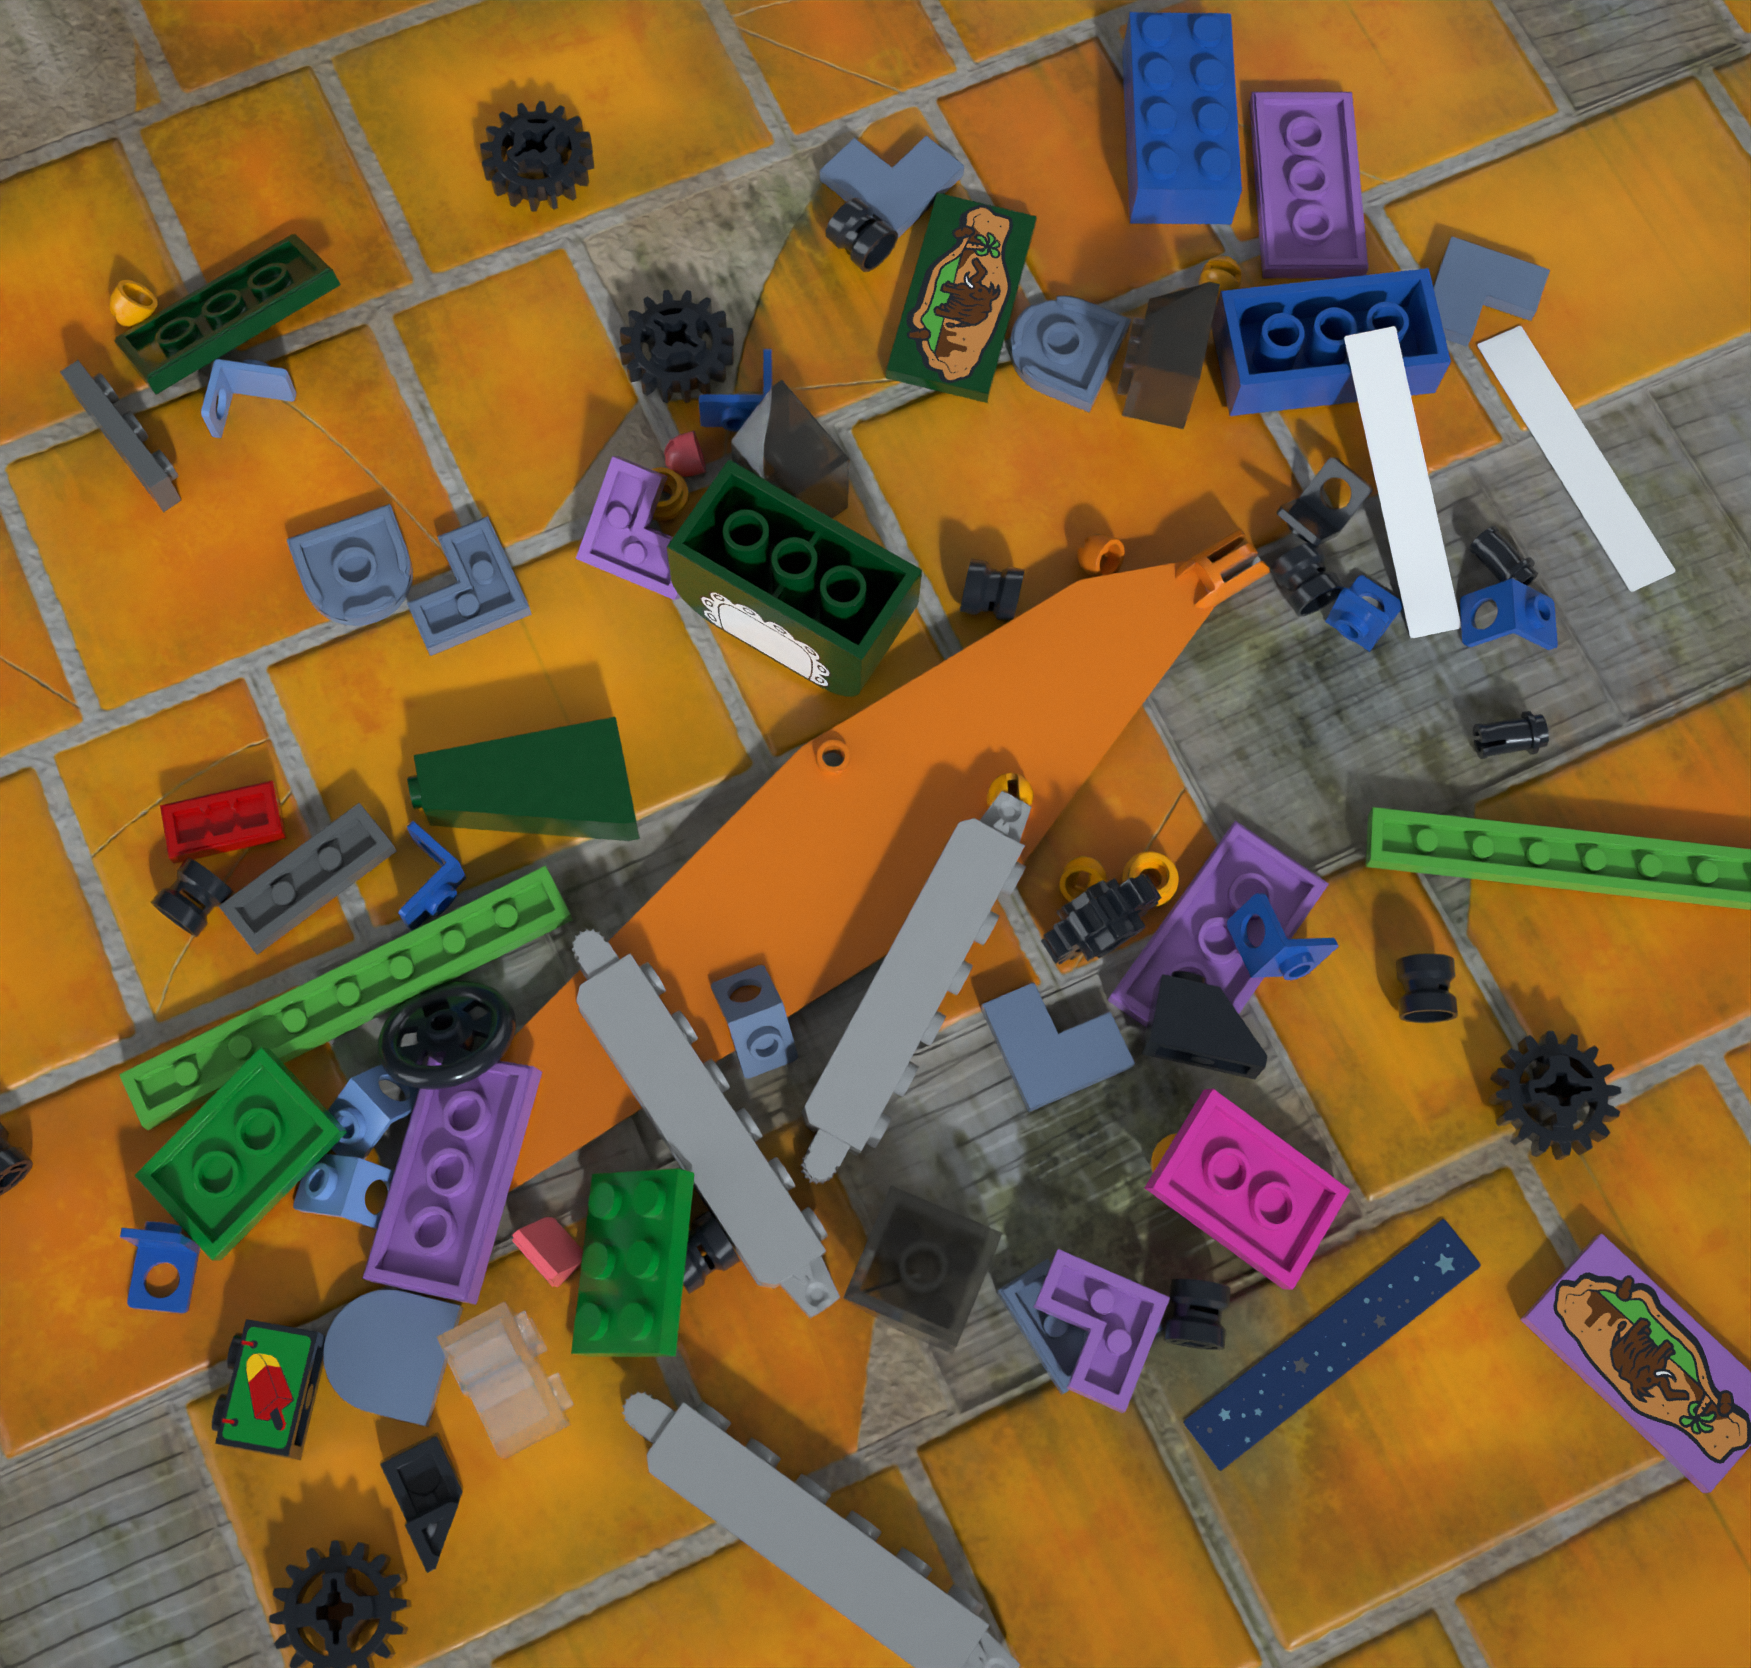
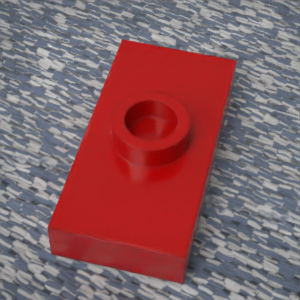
M273 780L160 805L168 857L173 864L184 862L187 857L194 860L287 839L278 789Z

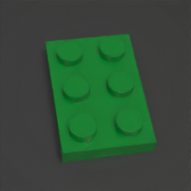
M260 1047L134 1176L212 1261L222 1260L348 1131L269 1048Z
M673 1168L592 1174L571 1354L587 1357H676L694 1172Z

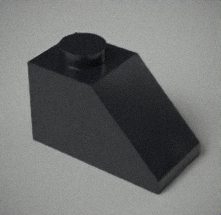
M1174 971L1171 973V976L1162 974L1154 988L1142 1054L1255 1080L1265 1069L1268 1056L1222 989L1218 986L1205 984L1206 979L1196 973Z

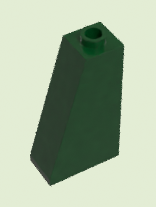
M616 717L414 755L417 775L407 777L413 808H423L431 826L620 841L640 839Z

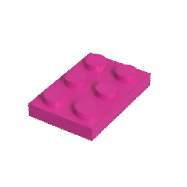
M1213 1088L1203 1090L1144 1187L1280 1288L1293 1290L1351 1191Z

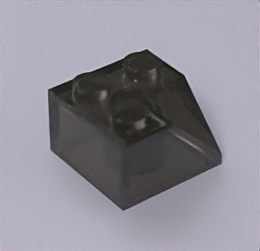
M1208 282L1150 298L1144 319L1134 317L1116 393L1126 396L1122 416L1184 429L1201 376L1220 284Z
M779 381L773 385L731 440L732 461L825 515L834 518L848 508L850 459L784 381Z
M891 1185L843 1299L890 1327L953 1354L1003 1233Z

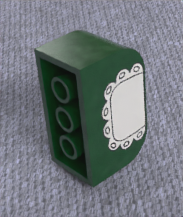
M729 459L667 546L672 585L679 596L695 612L714 626L808 681L842 696L854 697L861 692L919 603L922 570Z

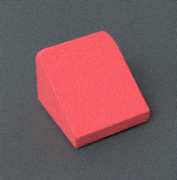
M553 1217L542 1218L518 1229L512 1234L514 1244L552 1287L556 1286L558 1288L581 1267L583 1250Z

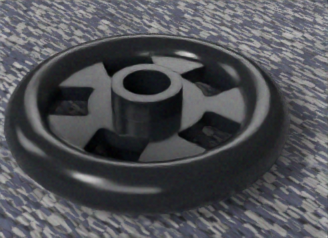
M456 981L437 985L402 1002L387 1018L380 1031L377 1044L380 1063L394 1080L417 1089H445L469 1082L491 1069L508 1050L516 1029L513 1007L502 993L482 983ZM445 1006H450V1009H449V1010H440V1011H437V1012L433 1013V1014H432L431 1016H429L428 1018L425 1017L426 1014H428V1013H430V1012H432V1011H434V1010H436V1009H439V1008H442V1007H445ZM476 1006L488 1012L476 1021H473V1018L467 1013ZM417 1032L416 1038L418 1043L416 1045L401 1047L405 1034ZM476 1036L486 1039L478 1049L471 1052ZM427 1055L437 1061V1063H442L436 1066L421 1065Z

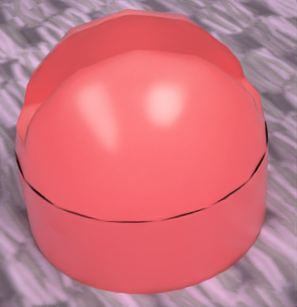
M695 431L678 435L668 442L664 450L665 464L668 469L673 470L681 477H692L706 472L703 452Z

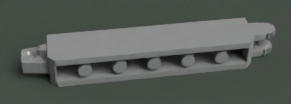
M1002 791L980 820L973 818L959 822L801 1111L805 1127L816 1133L806 1151L807 1155L802 1159L803 1164L800 1165L803 1168L801 1173H804V1179H809V1183L814 1182L817 1185L820 1182L824 1184V1182L832 1178L833 1173L837 1172V1168L840 1167L848 1151L857 1156L863 1150L865 1144L875 1149L892 1119V1117L882 1113L893 1092L901 1097L906 1093L919 1068L918 1065L910 1062L920 1041L928 1046L932 1044L946 1018V1015L937 1011L947 991L956 996L958 995L973 967L972 964L964 961L974 941L984 946L1000 916L990 911L1000 892L1008 896L1012 894L1026 866L1017 862L1025 846L1019 842L1032 808L1025 802Z
M586 929L585 932L580 931L578 936L575 935L576 940L572 942L574 946L572 951L575 952L574 958L577 959L576 963L580 965V970L587 979L579 987L576 1000L579 1012L683 1170L695 1173L693 1187L721 1227L756 1284L773 1289L780 1285L809 1319L821 1313L836 1302L840 1295L822 1259L826 1250L821 1241L827 1238L828 1234L820 1220L809 1206L800 1212L788 1193L789 1190L795 1187L793 1180L777 1157L767 1162L755 1143L763 1137L759 1128L744 1107L735 1112L723 1095V1092L730 1089L726 1078L712 1059L702 1063L690 1045L698 1040V1037L683 1013L678 1010L671 1015L659 998V995L666 992V989L652 966L646 962L639 967L631 954L619 959L609 942L604 941L605 936H601L600 931L595 932L594 929L591 931Z
M638 1391L636 1395L630 1394L631 1397L625 1399L626 1404L622 1406L624 1408L622 1414L626 1417L624 1420L630 1427L632 1426L633 1430L635 1429L637 1433L653 1444L647 1453L649 1472L914 1668H1019L1020 1664L986 1631L989 1624L978 1617L984 1607L980 1602L954 1584L948 1593L942 1591L927 1580L933 1569L907 1549L902 1547L896 1556L887 1551L876 1542L882 1533L877 1527L853 1510H851L846 1519L839 1516L825 1505L831 1494L803 1474L799 1476L795 1483L775 1469L781 1458L751 1437L746 1446H743L725 1432L731 1422L702 1401L698 1408L694 1410L683 1402L677 1412H675L660 1400L652 1398L651 1394L646 1395V1392L640 1394Z

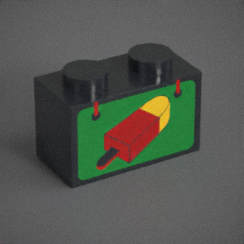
M246 1319L243 1333L237 1332L234 1335L228 1352L227 1367L233 1370L228 1393L219 1396L212 1416V1430L218 1432L215 1444L301 1460L324 1365L323 1351L326 1336L316 1331Z

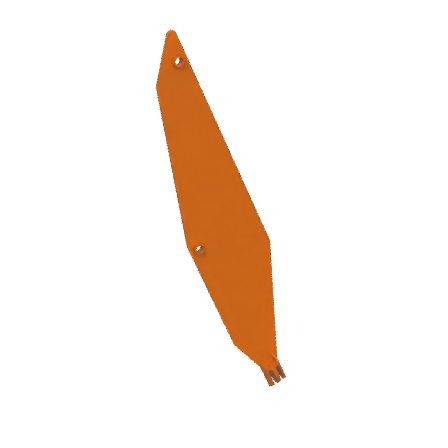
M1242 529L1236 530L1187 561L1078 580L800 747L608 941L619 959L631 954L639 967L646 962L652 966L666 989V992L659 995V998L671 1015L680 1010L690 1023L698 1037V1040L690 1045L702 1063L709 1059L716 1063L735 1051L727 1022L712 993L711 984L713 982L758 965H763L783 1001L788 1018L885 957L959 822L973 818L980 820L989 809L987 793L991 783L998 776L1006 773L1022 775L1029 781L1033 789L1032 808L1019 842L1025 846L1017 862L1024 864L1215 606L1270 573L1265 561H1260L1224 583L1225 580L1245 568L1258 555L1252 543L1245 544L1226 555L1245 539L1246 535ZM828 753H836L842 758L843 762L839 766L832 767L823 761V757ZM1007 783L1008 794L1017 799L1016 784ZM581 970L514 1036L504 1056L499 1060L534 1066L542 1071L509 1192L642 1109L579 1012V1006L576 1002L579 987L587 981ZM755 985L742 986L731 994L730 999L734 1002L750 1001L760 994L761 988Z

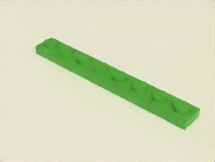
M1373 807L1368 814L1366 867L1751 910V849Z
M541 867L119 1074L142 1127L151 1130L207 1102L260 1047L269 1048L283 1063H286L397 1008L402 1002L437 985L447 983L573 921L571 914L547 867Z

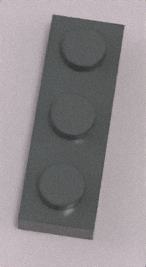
M79 360L60 371L77 401L161 510L165 512L180 502L181 498L172 484V481L179 477L176 470L160 449L153 454L147 450L142 442L149 439L135 416L130 411L121 416L113 404L119 401V398L104 376L98 373L91 377Z
M358 803L227 899L219 907L252 950L258 955L394 854L396 849L363 806Z

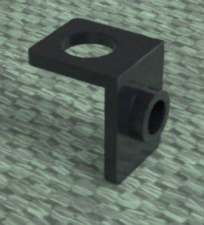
M1332 457L1327 460L1301 496L1281 505L1276 514L1287 522L1288 528L1297 537L1306 542H1311L1315 546H1319L1339 535L1372 493L1373 488L1337 457ZM1330 478H1341L1350 486L1351 499L1344 508H1332L1323 499L1322 489L1325 482Z

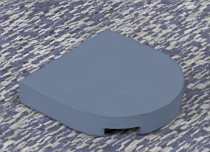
M1057 296L1056 300L1030 305L1018 316L1012 329L1010 340L1012 365L1019 377L1034 390L1090 413L1129 330L1131 319L1072 296Z
M391 504L286 539L301 583L310 602L319 613L334 622L351 626H362L378 622L395 612L408 596L413 580V567Z
M398 1290L373 1291L354 1299L338 1313L326 1335L323 1358L325 1371L332 1387L341 1398L358 1409L429 1427L463 1308L460 1305Z

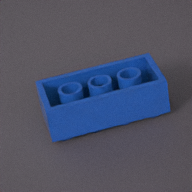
M1130 12L1122 48L1130 224H1232L1242 191L1231 13Z
M1429 268L1221 291L1211 327L1229 415L1236 416L1358 402L1344 337L1393 326L1397 331L1411 396L1435 393L1451 363Z

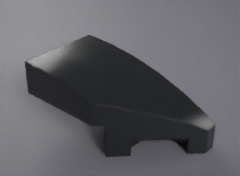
M438 1432L381 1460L380 1463L406 1519L405 1527L427 1573L436 1569L463 1492L462 1484Z

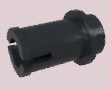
M1491 526L1483 531L1469 546V551L1475 554L1500 582L1513 578L1529 586L1538 575L1537 571L1533 568L1534 560L1531 557L1524 559L1500 534L1496 526Z
M1531 711L1522 712L1521 718L1487 724L1479 723L1473 726V735L1480 736V740H1474V746L1480 759L1523 750L1533 755L1538 753L1539 748L1547 747L1549 743L1548 727L1542 714L1533 715Z

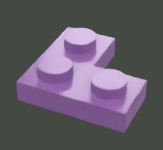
M612 456L576 559L673 600L679 599L680 596L671 582L667 546L673 537L649 527L668 476L620 456Z
M1057 1249L1033 1308L1088 1331L1066 1389L1124 1413L1170 1297Z

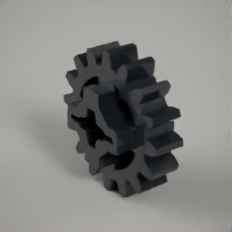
M539 101L536 110L528 112L523 103L517 104L518 115L513 118L502 111L499 114L501 128L487 126L488 142L480 144L484 175L486 180L492 181L494 193L500 196L508 192L510 205L513 207L520 204L523 199L529 200L531 211H537L540 201L547 200L552 209H557V197L561 195L572 201L577 198L575 184L588 186V170L594 169L595 165L590 132H583L581 118L576 116L567 120L565 107L561 105L553 113H549L546 111L544 101ZM571 150V156L568 161L567 152ZM507 153L508 160L504 162V158Z
M665 290L663 291L662 303L656 304L647 296L643 299L645 310L643 314L635 310L628 312L630 327L620 328L621 345H623L619 347L622 365H627V375L630 382L641 380L644 395H650L657 388L662 391V399L665 403L670 401L673 393H681L684 402L689 403L691 402L692 390L698 389L702 394H711V379L724 383L726 380L725 366H730L734 363L732 348L734 346L733 328H727L726 313L723 310L712 314L710 298H704L697 305L692 303V294L689 290L684 292L681 300H673L670 291ZM705 332L712 342L711 351L706 348V341L702 339V335ZM643 343L648 344V349L651 353L649 361L642 352Z
M1141 874L1135 879L1131 877L1121 885L1118 884L1115 878L1108 882L1102 880L1087 888L1084 893L1063 905L1057 911L1062 921L1056 923L1053 926L1054 929L1044 934V939L1041 942L1055 964L1059 963L1060 965L1069 959L1073 960L1082 953L1087 961L1097 956L1101 958L1140 933L1146 927L1141 917L1145 916L1148 910L1155 907L1162 897L1148 875Z
M1547 1031L1540 1037L1539 1043L1529 1035L1517 1043L1519 1051L1510 1048L1501 1056L1500 1059L1507 1068H1498L1491 1074L1490 1080L1502 1086V1090L1495 1092L1488 1098L1489 1103L1503 1105L1505 1113L1495 1121L1497 1126H1505L1511 1123L1516 1129L1511 1137V1143L1516 1145L1527 1138L1532 1141L1531 1155L1538 1157L1550 1146L1555 1160H1562L1570 1155L1571 1147L1578 1155H1581L1593 1148L1591 1139L1600 1142L1608 1137L1610 1131L1603 1122H1611L1618 1118L1620 1114L1618 1109L1608 1104V1100L1621 1094V1087L1606 1084L1605 1077L1614 1068L1612 1064L1600 1067L1595 1064L1593 1060L1599 1051L1595 1045L1581 1052L1577 1049L1578 1035L1571 1034L1561 1044H1558L1554 1031ZM1536 1061V1067L1532 1069L1533 1080L1520 1084L1525 1068L1530 1063ZM1550 1086L1552 1094L1561 1095L1562 1098H1570L1559 1104L1556 1096H1548L1547 1093L1541 1092ZM1583 1107H1589L1585 1121L1578 1129L1574 1130L1573 1124L1578 1122L1576 1111Z
M335 1540L331 1542L329 1557L325 1558L318 1548L311 1547L306 1550L309 1563L306 1569L294 1564L288 1565L285 1570L294 1582L291 1588H274L272 1595L284 1601L285 1606L284 1611L276 1612L269 1616V1623L284 1624L286 1633L280 1636L274 1643L276 1649L293 1646L296 1650L289 1667L302 1668L311 1662L313 1663L312 1668H352L354 1665L357 1668H375L372 1656L377 1654L383 1658L390 1659L396 1654L392 1645L387 1640L391 1634H407L408 1627L396 1621L397 1611H403L411 1607V1600L396 1598L394 1590L406 1581L404 1574H395L387 1577L384 1573L391 1557L387 1554H380L371 1562L368 1561L369 1544L358 1542L353 1548L351 1555L347 1556L344 1541ZM353 1568L364 1573L374 1583L379 1595L368 1596L356 1585V1574L353 1573ZM322 1575L323 1587L309 1603H302L310 1585ZM339 1594L341 1595L342 1602L353 1603L354 1607L353 1616L343 1618L342 1629L339 1620L329 1619L328 1608L339 1603ZM380 1619L374 1635L362 1648L356 1651V1648L359 1647L358 1635L371 1620ZM303 1627H312L325 1639V1650L328 1651V1654L312 1645L306 1637Z

